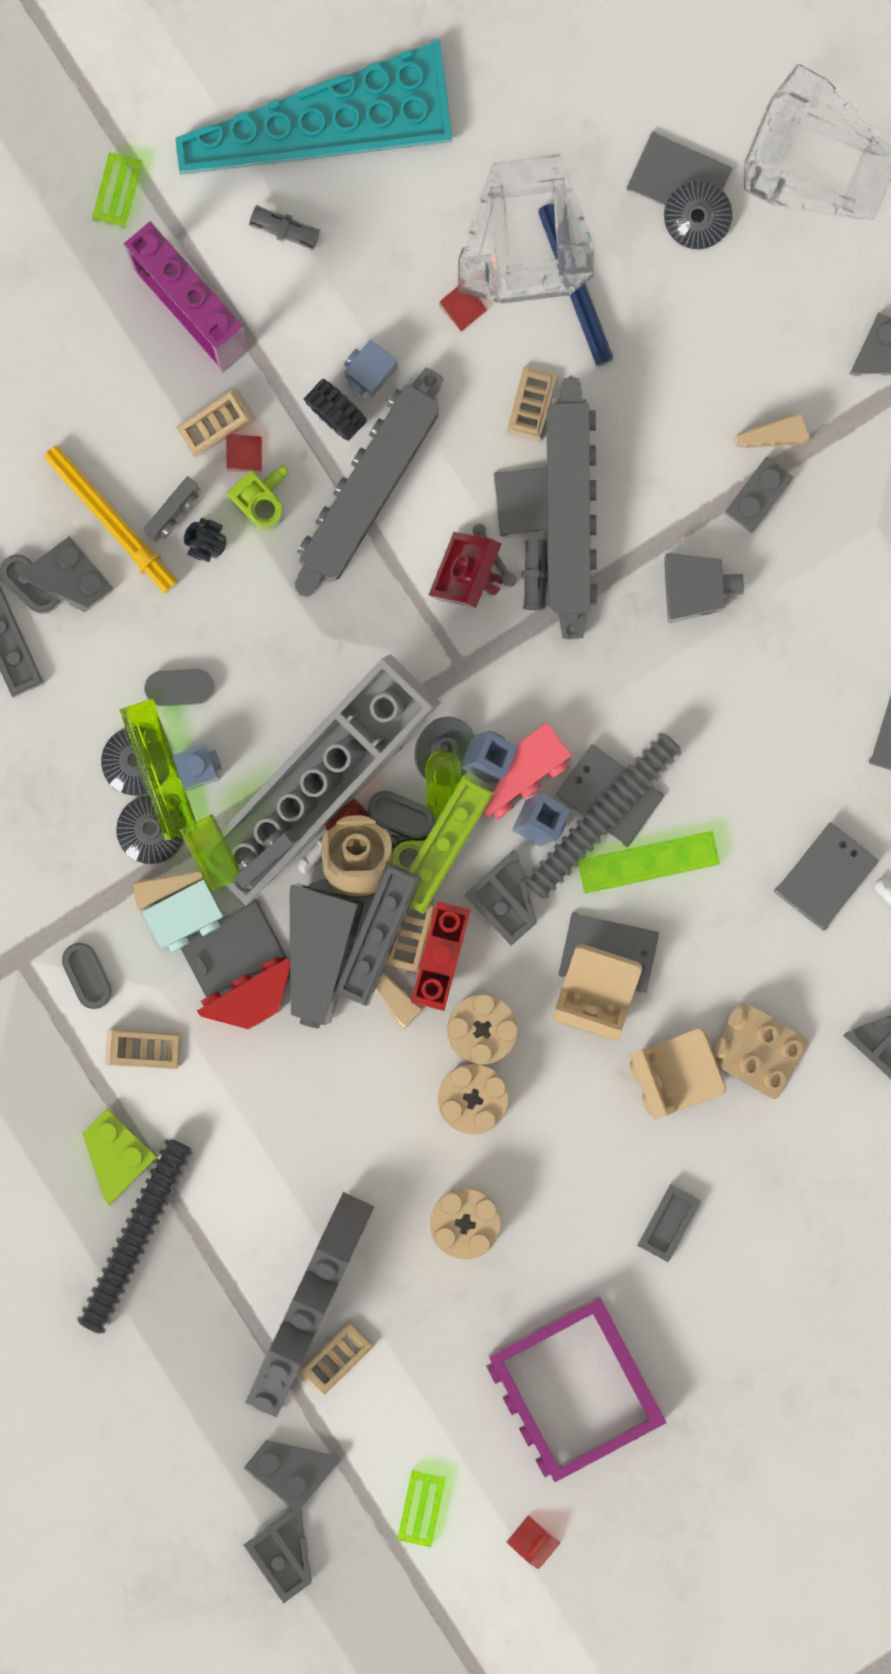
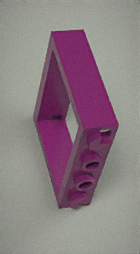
M151 221L123 243L134 272L223 372L249 351L243 325ZM145 268L150 275L147 277L142 269Z
M600 1296L489 1354V1359L492 1363L486 1365L494 1383L497 1384L502 1381L508 1393L502 1397L511 1415L518 1413L524 1425L519 1427V1430L528 1447L535 1444L540 1454V1457L535 1459L544 1478L551 1475L554 1482L569 1476L666 1424L658 1405ZM593 1314L648 1419L558 1466L504 1361Z

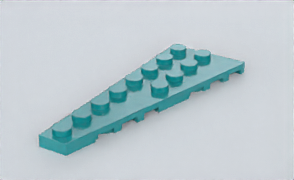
M440 40L431 41L430 44L412 51L409 49L401 52L396 57L380 63L379 61L372 63L367 68L348 75H340L298 91V94L279 101L278 99L271 101L266 106L250 112L239 113L234 118L215 125L210 124L175 138L180 175L452 142Z

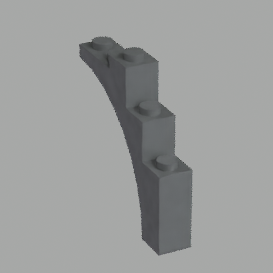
M345 1192L342 1193L245 1403L277 1418L375 1206Z

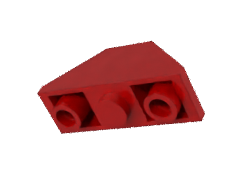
M437 901L411 1003L445 1012L470 909Z
M277 956L261 965L264 972L251 979L248 973L232 982L233 990L223 996L217 991L200 1001L203 1007L197 1010L199 1016L250 1030L280 1012L288 983L290 960L286 958L281 961L280 957Z

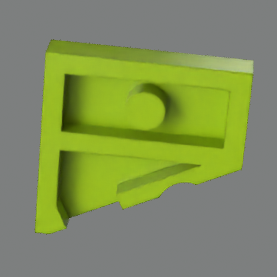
M108 1108L82 1133L105 1201L109 1206L157 1158Z

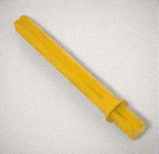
M56 445L48 450L44 455L46 461L128 552L132 560L140 567L138 572L140 574L146 573L164 594H167L179 582L160 561L161 555L159 553L155 554L139 538L59 446Z

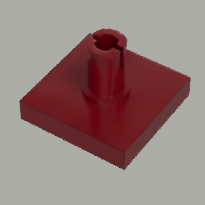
M453 532L428 596L438 601L476 608L483 591L492 596L496 595L500 587L492 583L496 582L502 585L503 577L491 572L502 544L491 538Z

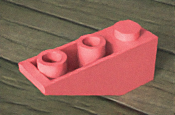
M545 723L519 742L506 777L499 780L493 796L483 811L486 819L494 815L498 820L514 808L510 802L520 795L527 799L542 788L538 782L550 774L554 779L569 768L567 761L571 759L572 755L548 723Z

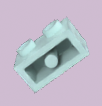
M201 880L142 911L160 949L165 950L169 948L171 953L190 943L188 937L200 931L201 935L205 936L221 927L218 921L225 918L205 880Z

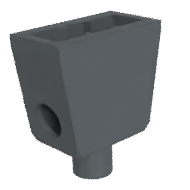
M674 553L665 554L664 570L668 623L721 612L725 608L724 596L744 594L743 574L723 575L722 559Z

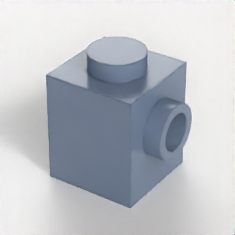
M370 339L361 351L355 349L344 363L347 367L344 371L345 378L348 379L346 385L360 397L367 394L370 398H373L398 367L397 360Z
M487 731L471 738L459 767L487 783L505 778L518 746L510 743L496 732Z
M206 744L173 755L181 782L186 791L219 780L216 771L222 770L218 755L216 750L209 752Z
M539 793L525 800L512 831L540 847L552 841H557L565 829V820L570 809L543 793Z

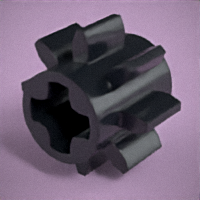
M200 518L199 523H191L184 533V544L190 547L187 555L206 562H210L211 557H219L225 550L227 543L226 536L220 533L223 525L205 518Z

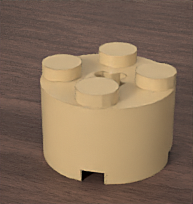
M353 815L338 820L336 825L329 831L327 830L323 836L321 845L322 868L324 877L332 891L337 894L353 897L376 893L387 865L392 864L391 838L386 829H382L370 817Z
M485 994L474 995L460 1002L452 1011L447 1026L448 1039L455 1053L465 1061L479 1065L495 1063L504 1058L514 1046L518 1032L516 1018L509 1006L502 1000ZM476 1021L482 1024L488 1021L491 1024L488 1030L491 1036L488 1039L480 1036L478 1039L474 1037L473 1033L476 1031V1028L473 1024Z
M479 1064L463 1065L451 1071L443 1080L438 1094L439 1109L445 1121L457 1131L466 1134H481L494 1128L504 1117L508 1106L507 1088L502 1078L492 1069ZM472 1089L479 1090L478 1096L483 1098V1103L481 1105L476 1104L474 1109L467 1108L468 1102L463 1100L464 1093L470 1094Z
M457 1188L443 1195L435 1204L430 1220L431 1233L438 1247L449 1256L458 1259H473L488 1252L497 1241L501 1226L499 1212L494 1202L486 1194L473 1188ZM464 1214H469L470 1220L475 1222V1227L468 1228L467 1233L460 1232V1226L455 1224L456 1219H462Z

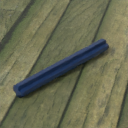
M554 203L544 205L539 208L538 214L594 362L597 366L605 365L613 360V354L562 220Z

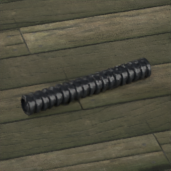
M171 1138L170 1140H165L164 1143L167 1146L165 1149L160 1150L159 1153L162 1156L160 1159L157 1158L155 1160L157 1166L155 1169L152 1168L150 1170L152 1176L150 1179L146 1178L145 1183L147 1186L141 1189L140 1193H142V1196L136 1199L137 1206L130 1211L133 1215L131 1218L128 1217L125 1222L128 1225L126 1228L122 1227L121 1232L123 1235L121 1238L117 1237L116 1242L118 1245L117 1247H112L111 1252L113 1255L112 1257H107L106 1262H108L107 1267H102V1277L98 1276L96 1279L98 1285L97 1287L93 1286L91 1290L93 1295L92 1297L88 1296L86 1300L89 1302L88 1306H83L82 1308L83 1316H78L77 1318L79 1324L90 1331L98 1334L106 1332L104 1326L106 1323H110L111 1319L109 1316L115 1313L116 1309L114 1306L121 1301L118 1297L120 1294L125 1293L126 1289L123 1287L125 1284L130 1283L131 1280L128 1277L130 1274L135 1273L136 1270L133 1267L135 1264L138 1265L140 1263L138 1257L140 1254L143 1255L145 1253L143 1247L145 1244L148 1245L150 1243L148 1237L154 1234L155 1230L153 1227L159 1224L158 1217L165 1212L162 1208L164 1205L169 1204L170 1201L167 1198L169 1195L172 1196L174 1194L172 1188L174 1185L178 1186L179 1181L177 1178L179 1175L183 1176L184 1171L182 1168L183 1166H188L189 1161H187V1158L194 1153L190 1147Z

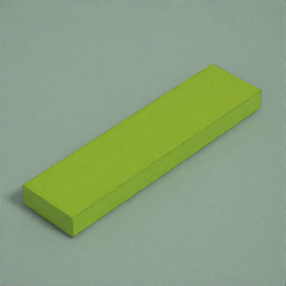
M465 776L460 780L408 870L422 877L410 906L422 914L426 911L494 794Z

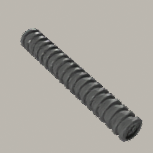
M659 732L657 734L658 739L656 741L652 740L649 743L651 747L642 750L643 756H637L635 758L636 763L634 765L629 764L627 767L629 771L627 773L622 772L620 774L621 779L613 782L614 787L605 790L606 796H600L598 798L599 803L597 805L592 804V811L590 813L585 812L583 814L585 818L582 821L578 820L576 822L577 827L568 830L569 836H563L561 838L563 842L560 845L556 844L554 846L555 851L553 853L548 852L546 854L548 858L545 861L541 860L539 862L541 866L538 869H532L533 875L524 878L525 883L538 896L547 900L550 897L548 893L551 890L554 892L557 890L556 884L558 882L562 884L565 881L563 877L566 874L570 876L572 873L570 869L573 866L576 868L579 866L578 861L580 858L584 860L587 857L585 853L594 850L592 845L595 842L597 844L601 842L600 837L602 835L606 836L609 833L607 830L609 827L614 828L616 826L615 821L623 818L622 813L624 811H630L629 805L631 803L636 804L638 802L637 797L645 794L644 789L653 786V779L658 780L660 778L659 773L667 771L666 765L668 763L673 764L675 762L674 757L682 754L679 745L668 735Z

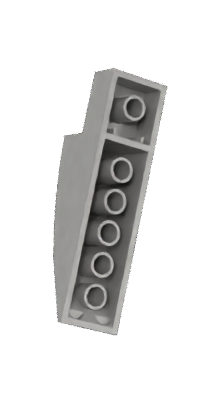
M391 654L382 658L197 858L247 906L403 748L401 745L441 702ZM293 828L301 839L254 882L242 888L234 879L242 871L238 865L253 852L259 856L267 849L263 844L264 841L278 829L283 834Z

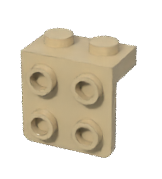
M584 944L577 945L552 1020L595 1033L603 1038L619 1041L642 971V965L636 961Z
M739 1001L735 1010L730 1014L728 1023L719 1039L713 1044L712 1050L720 1070L738 1078L764 1095L776 1099L780 1096L807 1048L808 1040L763 1011Z
M701 1028L630 1054L632 1060L630 1061L631 1073L636 1081H640L644 1092L642 1094L643 1105L649 1114L652 1113L654 1120L722 1095L726 1091V1084L706 1032Z

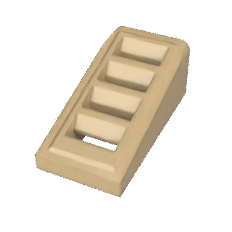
M524 366L507 429L508 434L540 442L546 421V410L550 405L557 374ZM528 378L548 382L547 389L527 384ZM528 391L544 395V400L540 401L524 397V392ZM521 404L541 408L540 414L520 409ZM518 416L538 421L537 426L517 422Z
M231 390L176 428L193 456L196 457L255 421L256 417L242 394L237 390ZM230 404L234 406L240 416L239 418L235 419L228 407ZM221 411L228 423L226 427L222 425L216 415L217 412ZM207 418L217 432L214 435L211 434L204 422ZM195 425L205 439L202 443L199 442L191 429Z
M798 413L738 433L733 442L735 447L740 448L803 445L810 440L803 416Z
M198 870L134 882L133 888L137 910H145L199 881L205 880L204 873Z
M428 905L424 912L426 913L425 920L406 916L404 922L423 927L420 934L401 929L386 965L419 972L436 905ZM399 936L419 940L418 947L399 943ZM396 949L416 954L415 959L410 960L395 956Z
M384 972L382 973L376 988L398 1024L405 1029L422 1011V1007L411 1003L412 998Z
M108 1030L105 1065L178 1069L180 1034ZM119 1038H125L123 1058H118ZM133 1039H139L138 1059H132ZM148 1040H153L152 1060H146ZM162 1040L168 1041L167 1061H160Z
M349 1321L299 1370L298 1375L322 1398L374 1346ZM345 1335L360 1349L357 1354L342 1340ZM335 1345L350 1360L347 1364L332 1350ZM324 1356L339 1369L336 1374L321 1360ZM314 1366L329 1380L326 1384L313 1373L311 1369Z

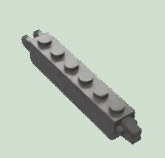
M426 367L411 386L406 384L402 391L399 389L395 390L387 404V407L391 410L385 420L378 418L369 433V436L373 438L367 449L361 447L352 460L351 465L355 469L348 479L343 476L333 492V495L337 496L333 505L331 508L325 506L317 517L315 524L319 527L314 536L310 537L307 535L301 543L297 553L301 555L299 563L303 567L298 574V578H296V582H294L296 584L294 586L295 590L298 591L300 596H312V593L318 588L323 579L328 582L340 579L439 417V410L435 399L444 377L432 369Z
M570 375L561 381L560 403H553L546 410L548 606L555 613L559 614L562 638L580 639L584 635L586 615L590 613V605H597V584H590V570H597L596 549H590V536H594L597 533L596 515H590V501H596V480H590V466H596V445H589V431H596V410H589V403H582L581 381H579V378Z

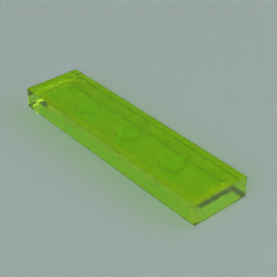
M153 698L120 709L121 717L165 841L198 830L194 813L181 782Z
M713 830L593 856L578 861L584 894L720 865Z

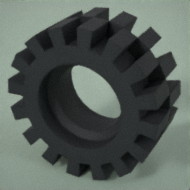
M324 378L303 399L311 410L344 440L350 441L368 421L346 395H343L338 388L334 387L332 383Z

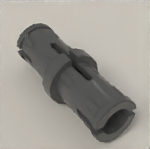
M259 205L255 206L249 222L250 227L275 235L279 241L284 242V240L294 242L312 251L317 244L321 232L320 229L293 220V216L289 214L283 216Z
M525 540V570L521 571V578L524 579V610H545V580L548 579V571H546L547 540Z

